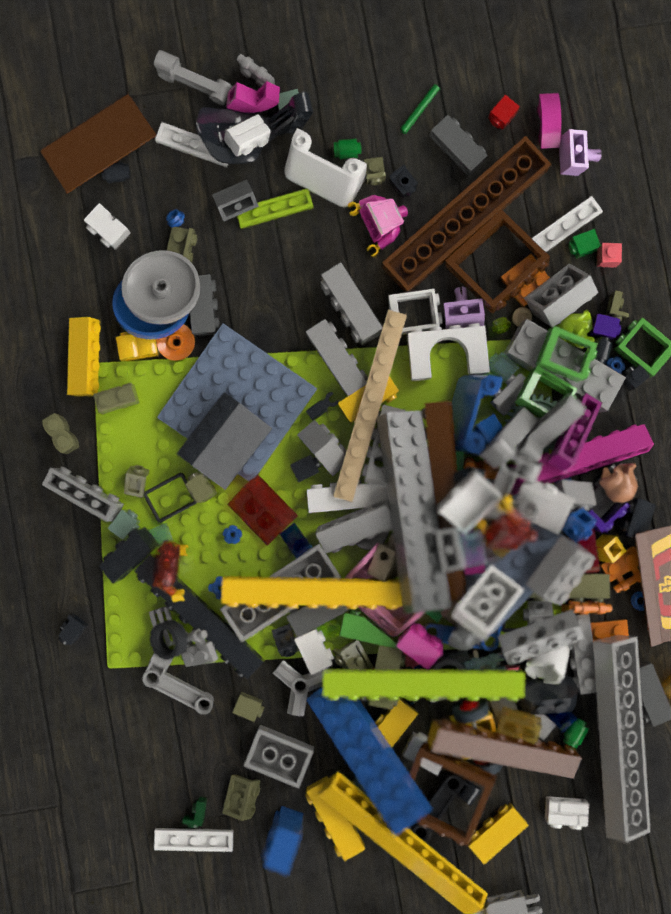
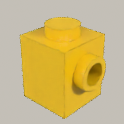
M603 534L596 540L599 561L614 563L626 552L617 536Z

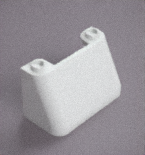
M297 128L292 138L285 166L286 177L290 181L306 189L308 188L313 193L341 207H348V204L354 201L366 178L367 164L353 158L347 160L343 168H340L308 151L311 146L310 136Z

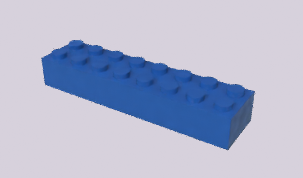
M323 687L306 699L395 836L433 810L359 699L348 700L347 697H339L338 700H329L327 696H323Z

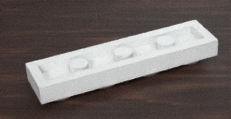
M163 122L161 123L155 139L157 143L225 167L228 166V164L218 162L210 155L199 135Z
M591 196L532 239L547 252L603 211Z
M156 828L154 850L232 852L233 830Z

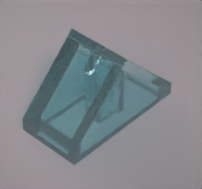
M475 531L461 534L467 566L488 564L482 532Z

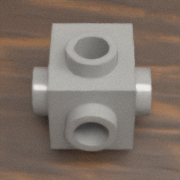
M528 601L527 609H523V620L527 621V626L554 616L550 601Z

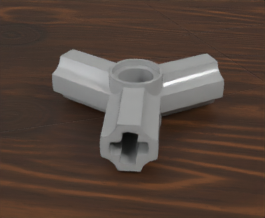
M283 660L273 674L291 688L287 713L295 716H304L308 692L323 686V670L312 675L310 673L301 675ZM303 681L306 687L299 690L296 688L295 683Z

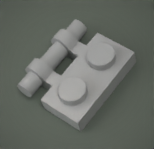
M242 54L238 56L237 61H239L241 73L245 77H251L256 80V84L259 87L266 81L275 85L274 78L264 67L256 65L250 57H245Z
M197 629L191 633L186 632L188 645L185 652L181 654L186 667L213 663L218 660L212 641L206 642L204 639L207 637L205 630Z

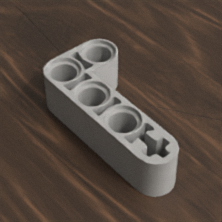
M571 394L565 396L537 421L517 445L515 453L539 461L543 448L574 423L584 413L586 407Z
M525 406L522 407L485 447L480 456L493 469L505 463L517 451L515 447L537 423L538 419Z

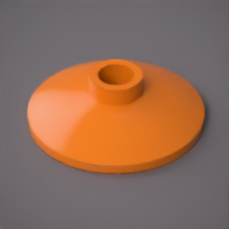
M184 324L175 333L156 341L159 352L165 358L172 361L185 359L192 353L195 346L194 335ZM176 339L180 340V344L178 346H174L173 342Z

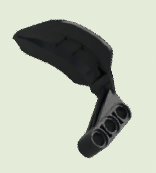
M301 92L292 96L288 104L271 118L261 117L271 132L268 142L278 135L293 134L297 128L300 130L304 128L313 114L307 92ZM206 107L200 109L196 121V130L210 155L218 162L225 164L252 163L258 158L262 148L257 146L247 155L235 156L231 148L224 141L226 130L253 117L249 113L231 109Z

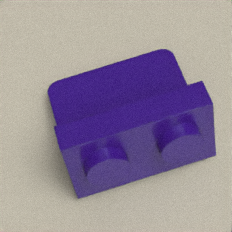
M616 502L601 518L592 510H589L588 512L597 520L592 529L597 532H607L614 525L612 522L617 517L621 518L627 513L629 504L627 502Z

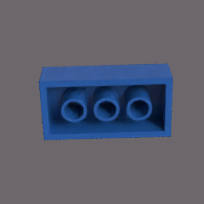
M281 806L280 812H275L262 858L266 860L264 867L288 875L301 836L303 813Z

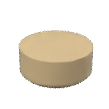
M525 307L516 309L512 315V321L518 327L524 320H532L530 310Z

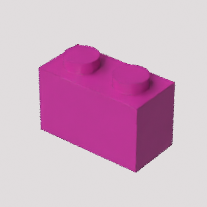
M414 622L400 635L396 647L427 670L442 654L444 646L438 637L430 635L422 625L415 624Z

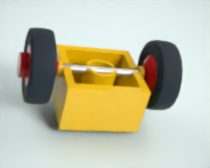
M479 697V700H467V698H464L453 705V715L449 716L450 722L460 725V723H464L473 728L483 727L488 731H496L492 713L488 709V704L484 698ZM462 757L464 761L467 760L466 762L492 774H496L502 768V764Z

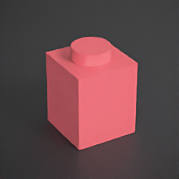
M602 243L601 247L597 250V267H617L622 262V243Z

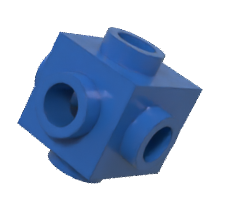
M582 507L567 516L562 531L577 543L582 539H588L592 535L593 531L591 529L597 520Z

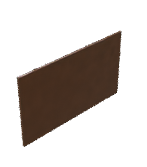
M127 94L58 140L52 142L42 149L41 153L68 194L157 135L130 95Z

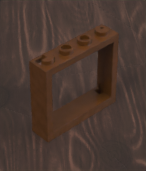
M501 209L447 258L445 264L446 268L477 299L483 300V305L493 314L497 310L503 309L507 304L506 301L511 297L515 298L525 284L527 286L531 284L535 279L534 276L539 271L541 273L545 271V268L549 265L550 256ZM505 225L539 259L493 300L459 265L501 226Z
M423 742L409 774L413 781L422 759L425 758L485 786L467 832L429 814L416 821L422 827H429L441 836H448L454 839L457 844L469 846L497 776L453 755L432 751L430 746Z

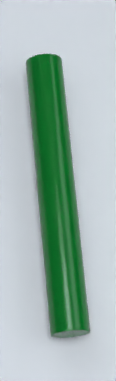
M434 84L401 127L400 130L404 134L409 131L440 90L437 85Z

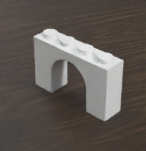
M479 323L469 324L467 328L454 325L446 330H442L441 327L430 328V331L425 332L422 329H413L411 333L407 334L411 381L430 380L432 378L430 351L436 343L443 340L455 341L463 347L466 353L468 375H484L490 372L485 326H480Z

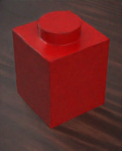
M505 95L491 111L488 119H490L494 127L503 130L517 114L520 106Z

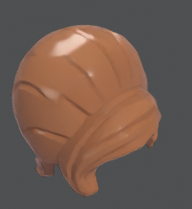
M620 464L613 469V473H610L608 468H603L600 484L605 489V493L610 500L624 503L634 497L637 491V480L633 469L636 467V464Z

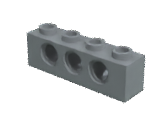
M383 405L377 417L386 412H403L405 410ZM377 426V429L374 428L371 440H374L373 447L369 446L366 456L370 458L369 464L364 465L362 476H366L364 483L386 487L384 466L377 467L374 464L375 461L383 463L381 448L378 446L380 438Z
M573 609L498 636L509 666L584 639Z

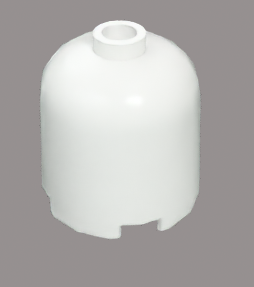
M568 645L529 658L526 663V673L533 679H536V676L544 679L546 684H560L561 679H564L570 652Z

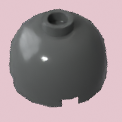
M457 622L448 645L458 650L472 649L475 643L479 645L482 640L460 622Z

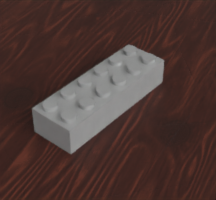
M528 319L524 320L517 328L503 356L531 371L536 367L535 364L548 331ZM558 338L550 361L579 372L585 353ZM596 359L591 361L589 365L591 370L587 379L578 383L548 371L576 387L575 396L577 400L587 393L600 401L602 405L598 411L599 413L609 410L626 378Z
M318 544L269 577L340 578L341 576L327 554H325L321 545ZM238 604L237 607L225 605L220 610L240 641L243 642L293 608L286 607V604H278V607H267L266 604H258V607H247L246 604Z

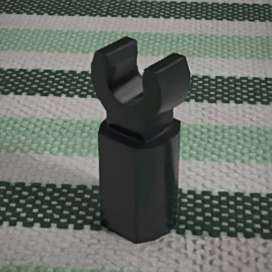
M329 392L325 396V400L318 401L306 410L312 421L327 412L329 407L338 405V400L334 403L329 401V397L333 395V392Z

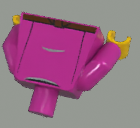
M376 195L364 198L358 204L355 202L348 204V208L356 207L354 211L350 212L351 215L355 216L360 212L373 242L378 243L368 247L367 251L371 248H376V253L371 255V257L377 256L380 249L386 248L395 241L400 233V226L404 224L403 217L408 215L407 208L404 205L397 207L393 199H386Z

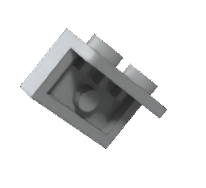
M521 373L517 376L513 374L505 382L507 386L503 390L499 389L496 394L492 395L494 399L490 404L503 416L512 409V405H516L514 402L524 384L523 381L526 379Z

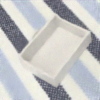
M474 470L438 505V510L440 514H443L459 530L466 534L499 502L500 498L502 499V495Z
M525 480L516 501L533 502L537 507L538 516L532 523L559 535L575 499L557 491V487L551 484L544 485L538 481L534 483ZM530 508L523 511L525 516H530L534 513Z

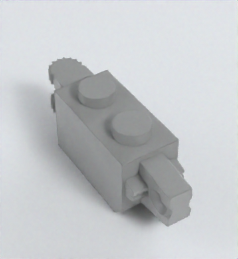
M518 890L487 897L483 909L475 914H541L543 911L542 907L539 906L526 907L527 904L538 902L540 900L539 895L524 896L522 891Z

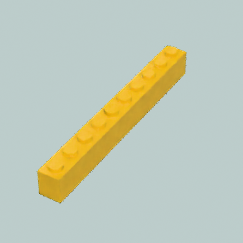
M223 576L222 603H226V606L237 607L238 604H246L247 607H258V604H266L267 607H278V604H286V607L296 608L298 605H306L308 608H317L318 605H326V608H338V605H346V608L355 609L358 608V605H364L368 609H377V606H385L386 609H397V606H403L399 579L382 581L380 579Z
M337 772L325 781L318 796L464 914H475L483 909L488 893L408 828L395 836L371 798L348 779Z

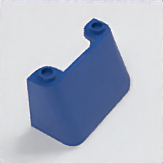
M464 375L458 379L452 399L456 451H463L464 454L478 457L484 450V437L479 433L472 432L480 400L485 395L496 394L501 387L503 378L491 375Z

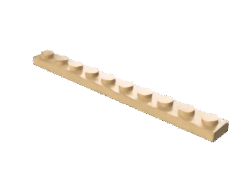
M391 310L387 312L333 497L350 502L353 501L407 317L405 314Z

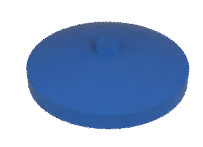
M122 281L114 292L113 311L119 325L126 332L138 338L160 339L167 337L180 329L189 315L188 313L183 318L167 324L148 323L136 317L127 307L122 294Z

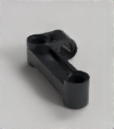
M453 771L447 772L428 801L433 810L427 814L440 820L455 796L471 806L481 792V789ZM452 778L458 780L455 786H449L448 781ZM417 822L411 825V832L424 842L427 841L433 829L422 827L425 829V832L418 835L415 831L422 826Z

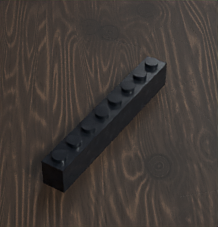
M154 553L150 554L134 571L137 573L136 578L141 583H147L151 587L150 591L156 597L161 596L165 600L164 604L171 611L175 610L180 614L178 618L183 623H189L193 627L192 631L197 629L205 630L207 632V637L205 638L207 642L212 641L214 649L221 654L220 658L228 665L231 663L235 667L234 671L241 678L245 676L248 679L264 662L265 659L246 641L241 642L235 631L178 576L175 577L172 586L173 571L159 560L157 556L155 557ZM168 584L175 590L184 589L185 594H182L184 601L173 602L170 592L164 589L163 585Z

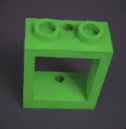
M644 318L638 321L634 320L627 328L629 329L626 335L622 334L616 340L617 346L614 350L635 367L641 365L649 374V378L655 376L670 358L671 341ZM640 327L665 347L650 366L625 347Z
M553 326L548 329L535 365L577 383L581 382L589 376L591 370L589 365L597 355V350H595L597 343ZM558 337L587 348L579 372L550 361Z
M537 365L528 374L514 403L521 407L525 406L531 413L541 418L548 410L529 400L538 380L563 394V398L571 394L576 399L575 393L577 388Z

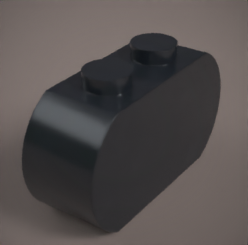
M564 675V679H561L560 684H546L544 679L536 677V679L525 678L524 697H519L518 705L523 712L529 715L570 712L577 703L578 687L576 682Z

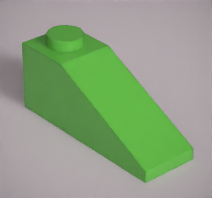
M349 609V612L344 613L340 636L397 649V642L364 615H360L361 611Z

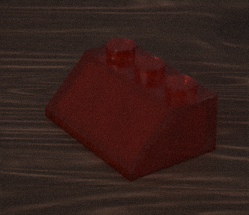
M258 474L245 484L227 504L267 546L298 517Z

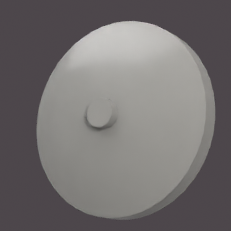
M154 251L139 257L129 266L123 277L122 294L127 307L136 317L152 324H167L183 318L194 308L200 295V280L194 265L186 257L172 251Z

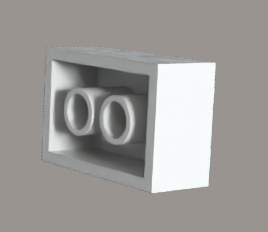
M491 565L458 605L452 617L481 640L485 641L517 601L524 589Z

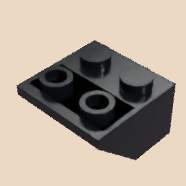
M632 498L627 501L629 504L628 511L623 516V519H620L618 522V535L635 540L634 534L649 530L656 505L640 498Z

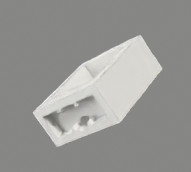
M434 289L388 296L389 310L398 313L397 302L429 298L433 324L403 328L401 335L411 333L413 329H422L424 332L430 331V328L440 327L442 315L437 310V305H440L439 295L435 294Z

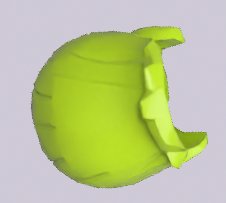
M588 310L579 314L572 313L558 325H555V327L589 341H595L593 337L587 336L593 326L592 317ZM558 337V338L564 340L565 342L569 343V344L572 345V346H575V347H577V348H584V347L581 346V345H578V344H576V343H573V342H571V341H568V340H566V339H563V338H561V337Z

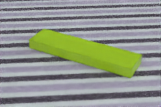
M307 188L258 202L259 207L237 217L240 227L245 228L312 209L313 204Z

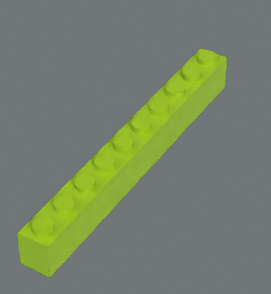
M323 669V696H327L329 700H338L339 697H347L348 700H358L359 697H367L368 700H378L379 697H387L388 700H399V697H407L408 700H419V697H427V700H439V697H447V700H459V697H467V700H479V697H487V700H499V697H507V700H519V697H524V672L522 670Z

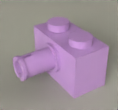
M569 129L561 136L559 148L561 174L578 176L589 168L588 161L599 162L601 154L597 153H601V150L588 149L587 131Z
M460 287L456 288V302L444 303L446 329L454 325L467 328L469 324L475 323L484 326L483 300H468L467 288L462 287V294L460 293Z

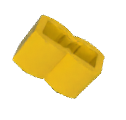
M128 332L120 333V336L116 337L119 359L122 362L159 356L157 339H142Z

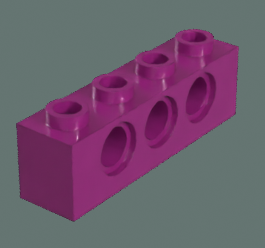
M587 393L578 399L586 407L584 413L559 435L547 461L562 472L575 465L602 405L600 401Z

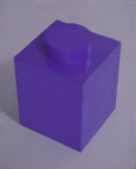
M596 314L593 317V326L589 335L595 337L603 336L613 340L620 334V319Z

